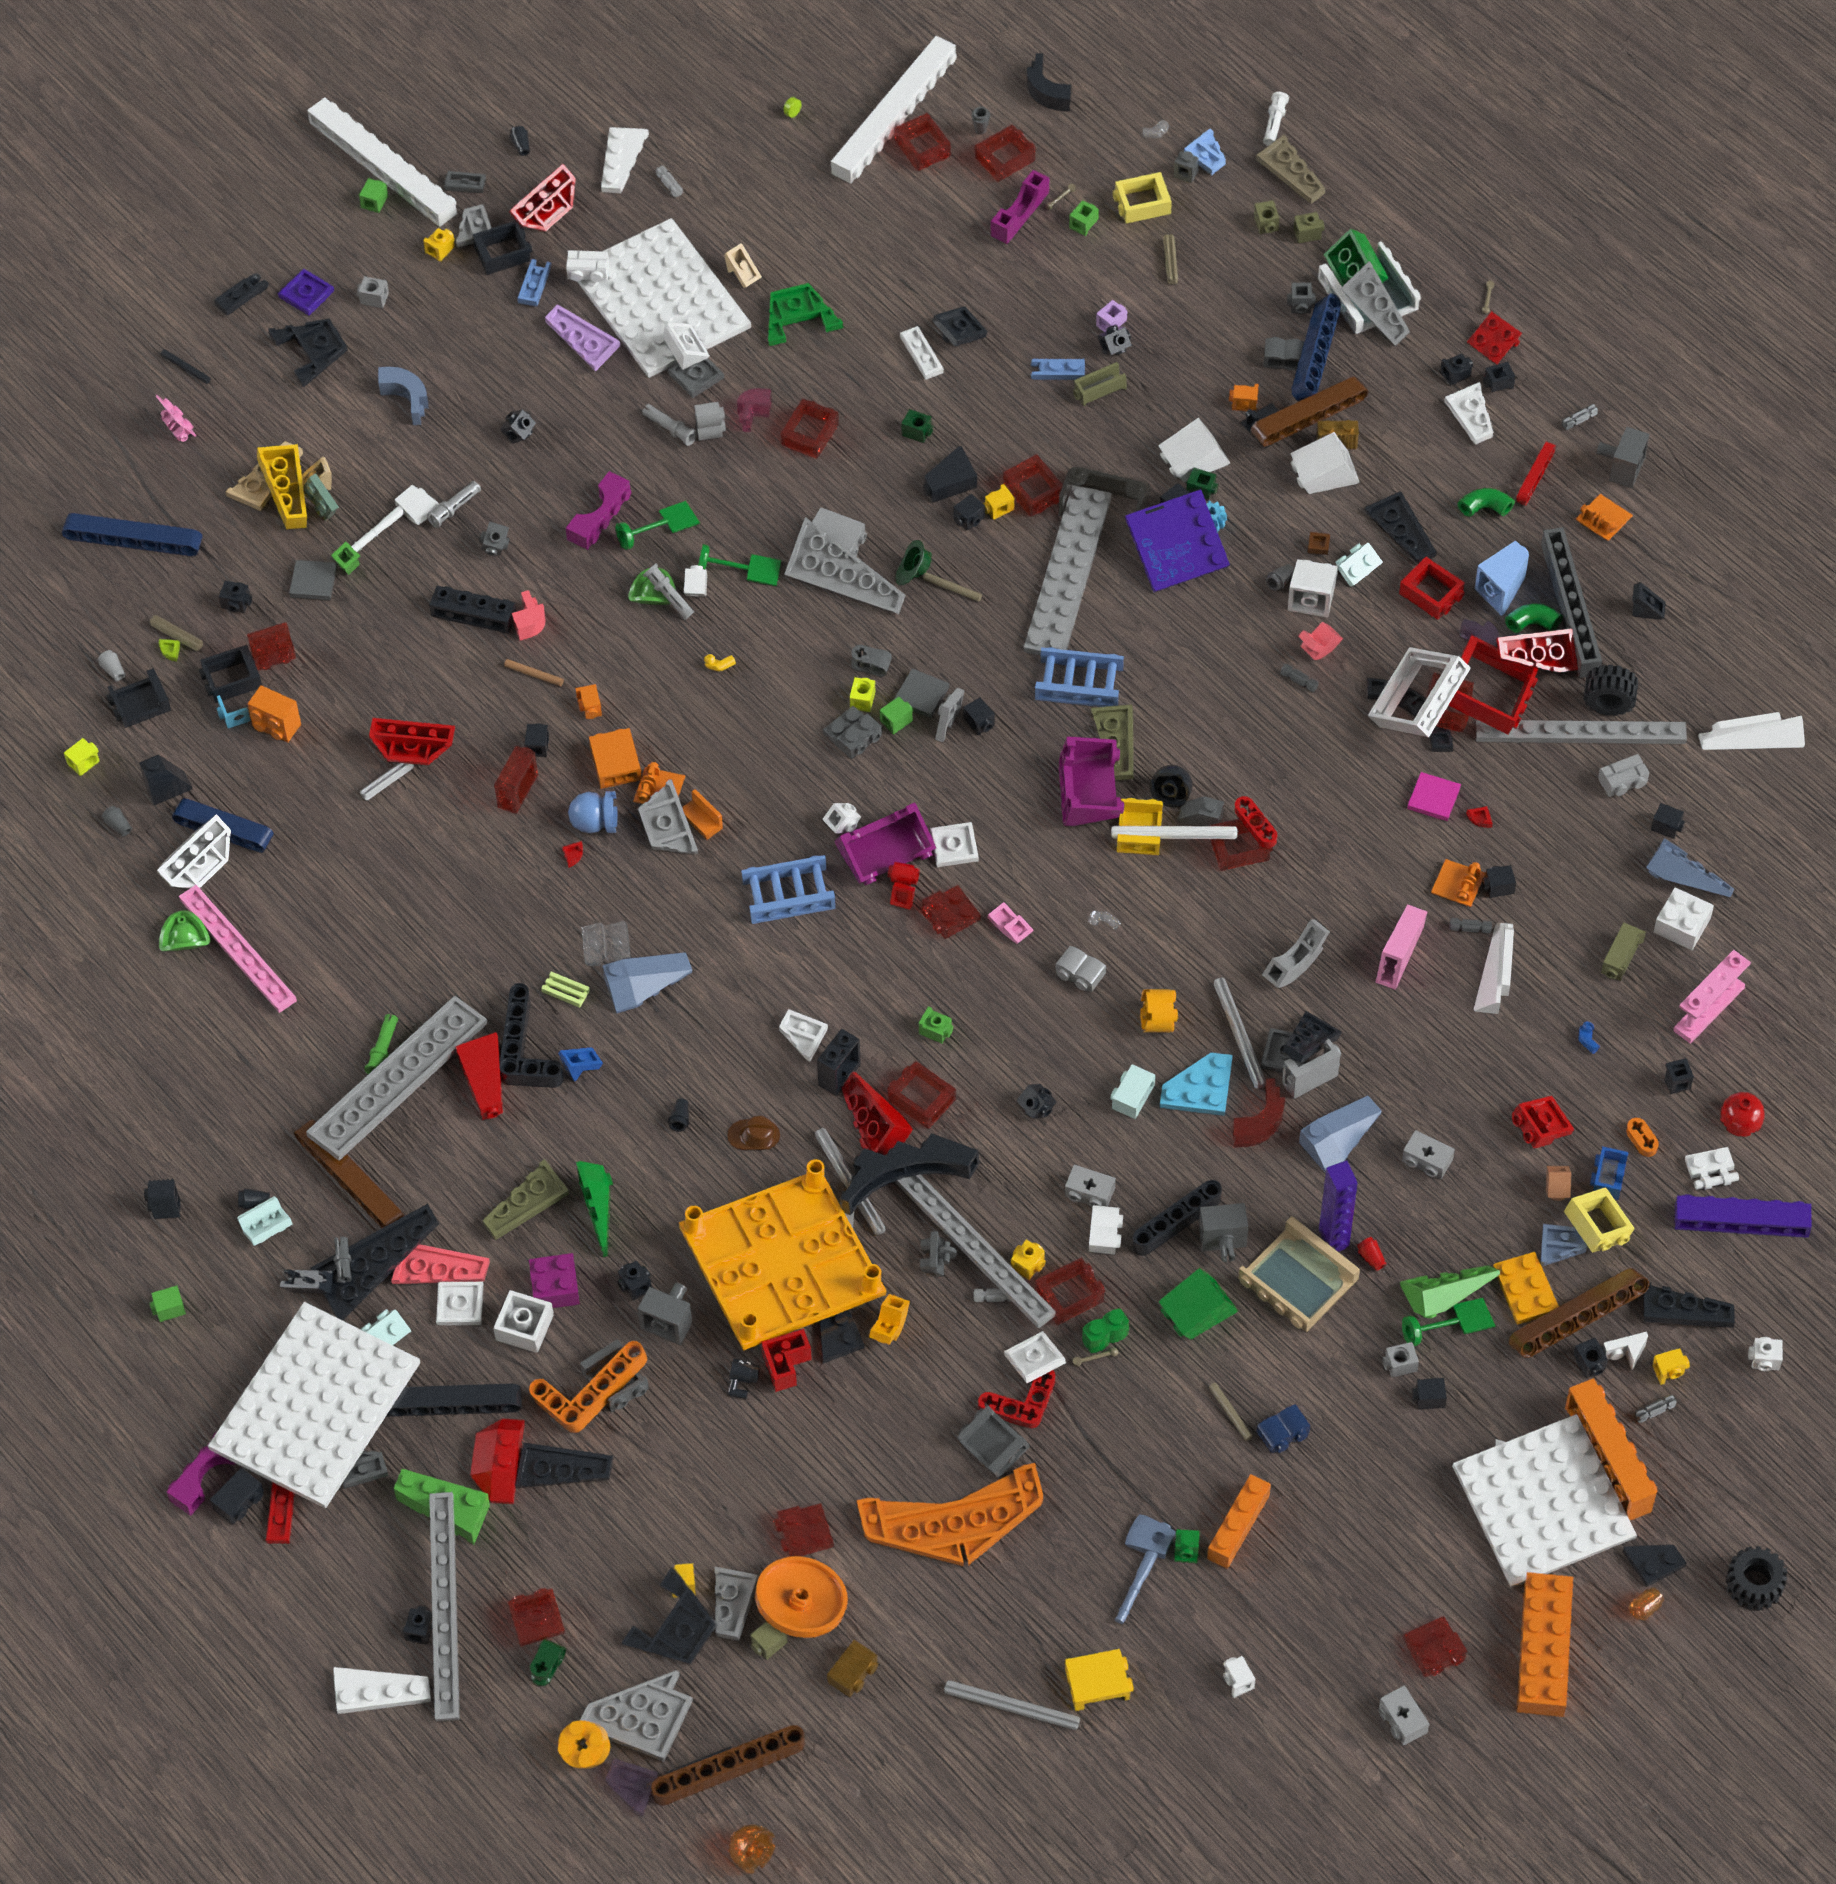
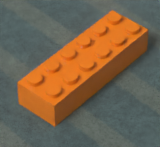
M1594 1378L1570 1387L1565 1409L1570 1417L1578 1415L1629 1520L1631 1521L1651 1513L1657 1494V1487L1653 1480H1649L1645 1464L1638 1460L1634 1444L1627 1440L1623 1424L1621 1422L1618 1423L1615 1418V1410L1612 1404L1607 1403L1603 1387L1597 1385Z
M1526 1573L1517 1712L1564 1717L1567 1704L1573 1577Z

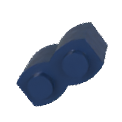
M1296 1404L1285 1408L1277 1415L1271 1416L1257 1425V1433L1271 1453L1285 1451L1290 1443L1303 1441L1310 1432V1424Z

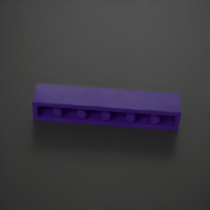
M1348 1161L1326 1167L1319 1233L1323 1241L1337 1252L1346 1249L1350 1245L1358 1185Z
M1689 1194L1677 1196L1676 1230L1809 1238L1812 1228L1811 1204L1801 1201L1790 1203L1780 1200H1742L1735 1197H1693Z

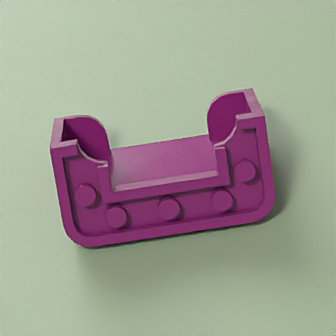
M1066 737L1059 756L1063 826H1077L1119 818L1120 814H1123L1124 801H1121L1120 797H1116L1114 765L1120 758V749L1117 748L1116 740Z
M915 802L851 833H845L834 840L858 883H864L865 886L875 882V877L888 872L889 866L894 865L895 861L908 863L919 857L921 860L932 856L931 851L936 849L935 843Z

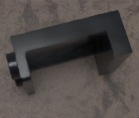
M154 668L146 671L148 678L115 691L112 685L107 686L109 694L106 697L109 705L115 706L116 710H113L117 722H122L124 728L171 711L169 699Z

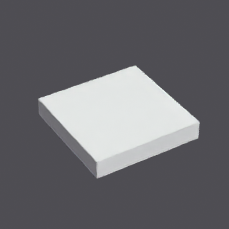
M972 822L930 828V834L936 846L934 855L937 867L979 861Z
M438 1282L437 1325H482L483 1282Z
M1043 1331L1004 1351L1005 1357L1026 1383L1066 1363L1064 1356Z

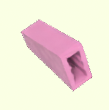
M1407 904L1382 951L1376 983L1396 990L1424 928L1427 911Z

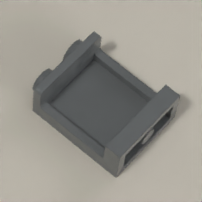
M618 1339L580 1362L581 1372L588 1382L623 1348ZM624 1368L618 1369L615 1373H621ZM637 1372L618 1393L608 1399L606 1404L611 1412L616 1409H622L633 1398L644 1395L649 1389L648 1379L645 1376L642 1377ZM609 1384L602 1385L600 1390L606 1389Z
M987 1406L985 1409L981 1408L975 1414V1419L969 1425L966 1424L961 1428L957 1439L999 1479L1030 1445L1003 1421L990 1406Z

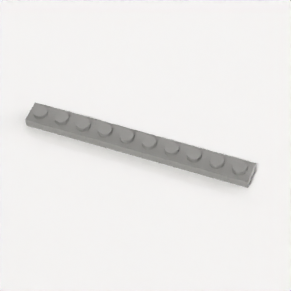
M1476 720L1475 724L1476 742L1686 744L1687 741L1686 722L1521 720L1517 729L1512 728L1509 735L1479 720Z
M921 1175L906 1177L896 1181V1184L1037 1328H1040L1055 1317V1310Z
M453 1492L430 1494L434 1700L435 1720L437 1722L460 1720L454 1494Z

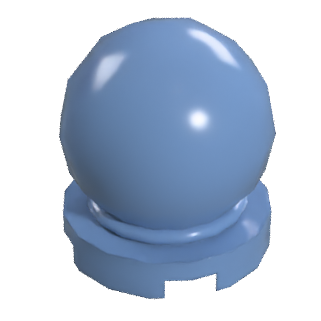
M606 791L603 797L593 792H585L576 796L571 801L568 810L569 821L573 827L585 833H595L603 827L606 828L607 833H616L615 827H617L618 810L617 806H613L616 792Z

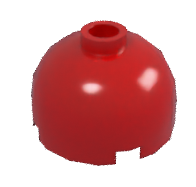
M1749 1092L1732 1094L1725 1100L1721 1108L1720 1121L1727 1127L1726 1130L1729 1133L1742 1137L1750 1136L1751 1133L1758 1132L1764 1122V1106L1755 1095Z

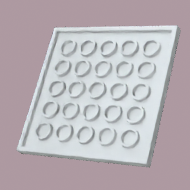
M1577 1414L1453 1463L1452 1467L1511 1588L1523 1584L1527 1572L1548 1574L1635 1539L1637 1536Z

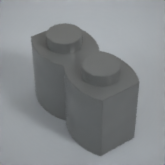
M1278 337L1267 338L1265 341L1263 366L1270 369L1284 368L1287 370H1297L1304 341L1299 339L1284 340Z

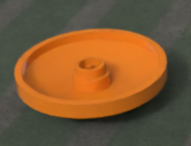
M794 1556L774 1561L762 1571L755 1589L756 1605L763 1618L777 1630L795 1637L810 1638L830 1632L841 1622L847 1608V1591L841 1578L824 1563L807 1557Z

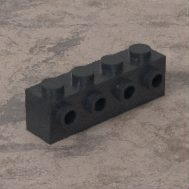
M438 585L429 604L431 617L507 634L510 633L513 625L512 613L516 612L515 602L510 600H501L488 595H479L470 591H460L448 586L442 587Z

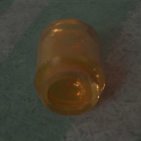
M1654 1587L1646 1589L1630 1602V1613L1635 1619L1646 1621L1662 1607L1664 1597Z

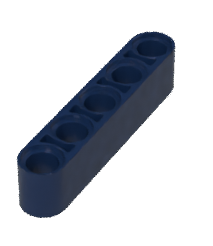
M186 798L181 799L172 815L174 822L196 831L217 814L231 830L230 843L259 853L265 851L274 835L273 831L267 826Z

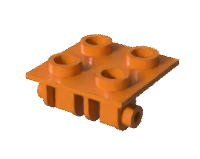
M1599 494L1590 505L1584 504L1581 507L1580 511L1582 513L1576 518V521L1609 541L1633 515L1602 494Z
M651 762L644 768L633 802L639 804L648 802L655 792H659L666 785V782L671 779L679 797L685 775L659 770V765L656 762Z
M1445 859L1431 893L1471 907L1485 872L1481 871L1480 864L1477 862H1473L1468 867Z

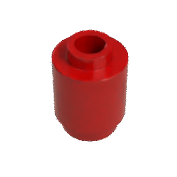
M895 861L894 865L889 866L888 877L891 878L892 883L897 882L908 886L912 884L917 885L920 869L915 868V865Z

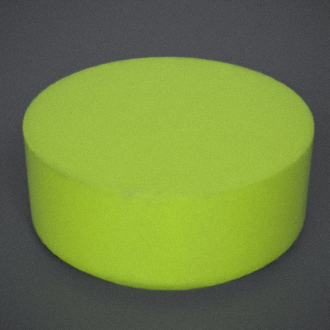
M795 97L789 98L784 105V114L791 118L795 117L801 109V101Z

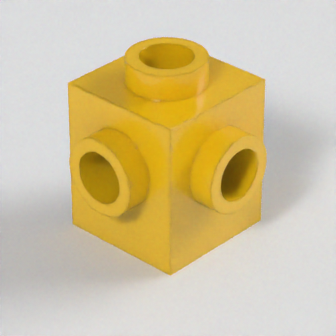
M1025 1240L1022 1246L1018 1245L1015 1248L1011 1258V1267L1028 1280L1032 1278L1036 1271L1040 1272L1046 1263L1043 1248L1039 1244L1031 1243L1028 1240Z

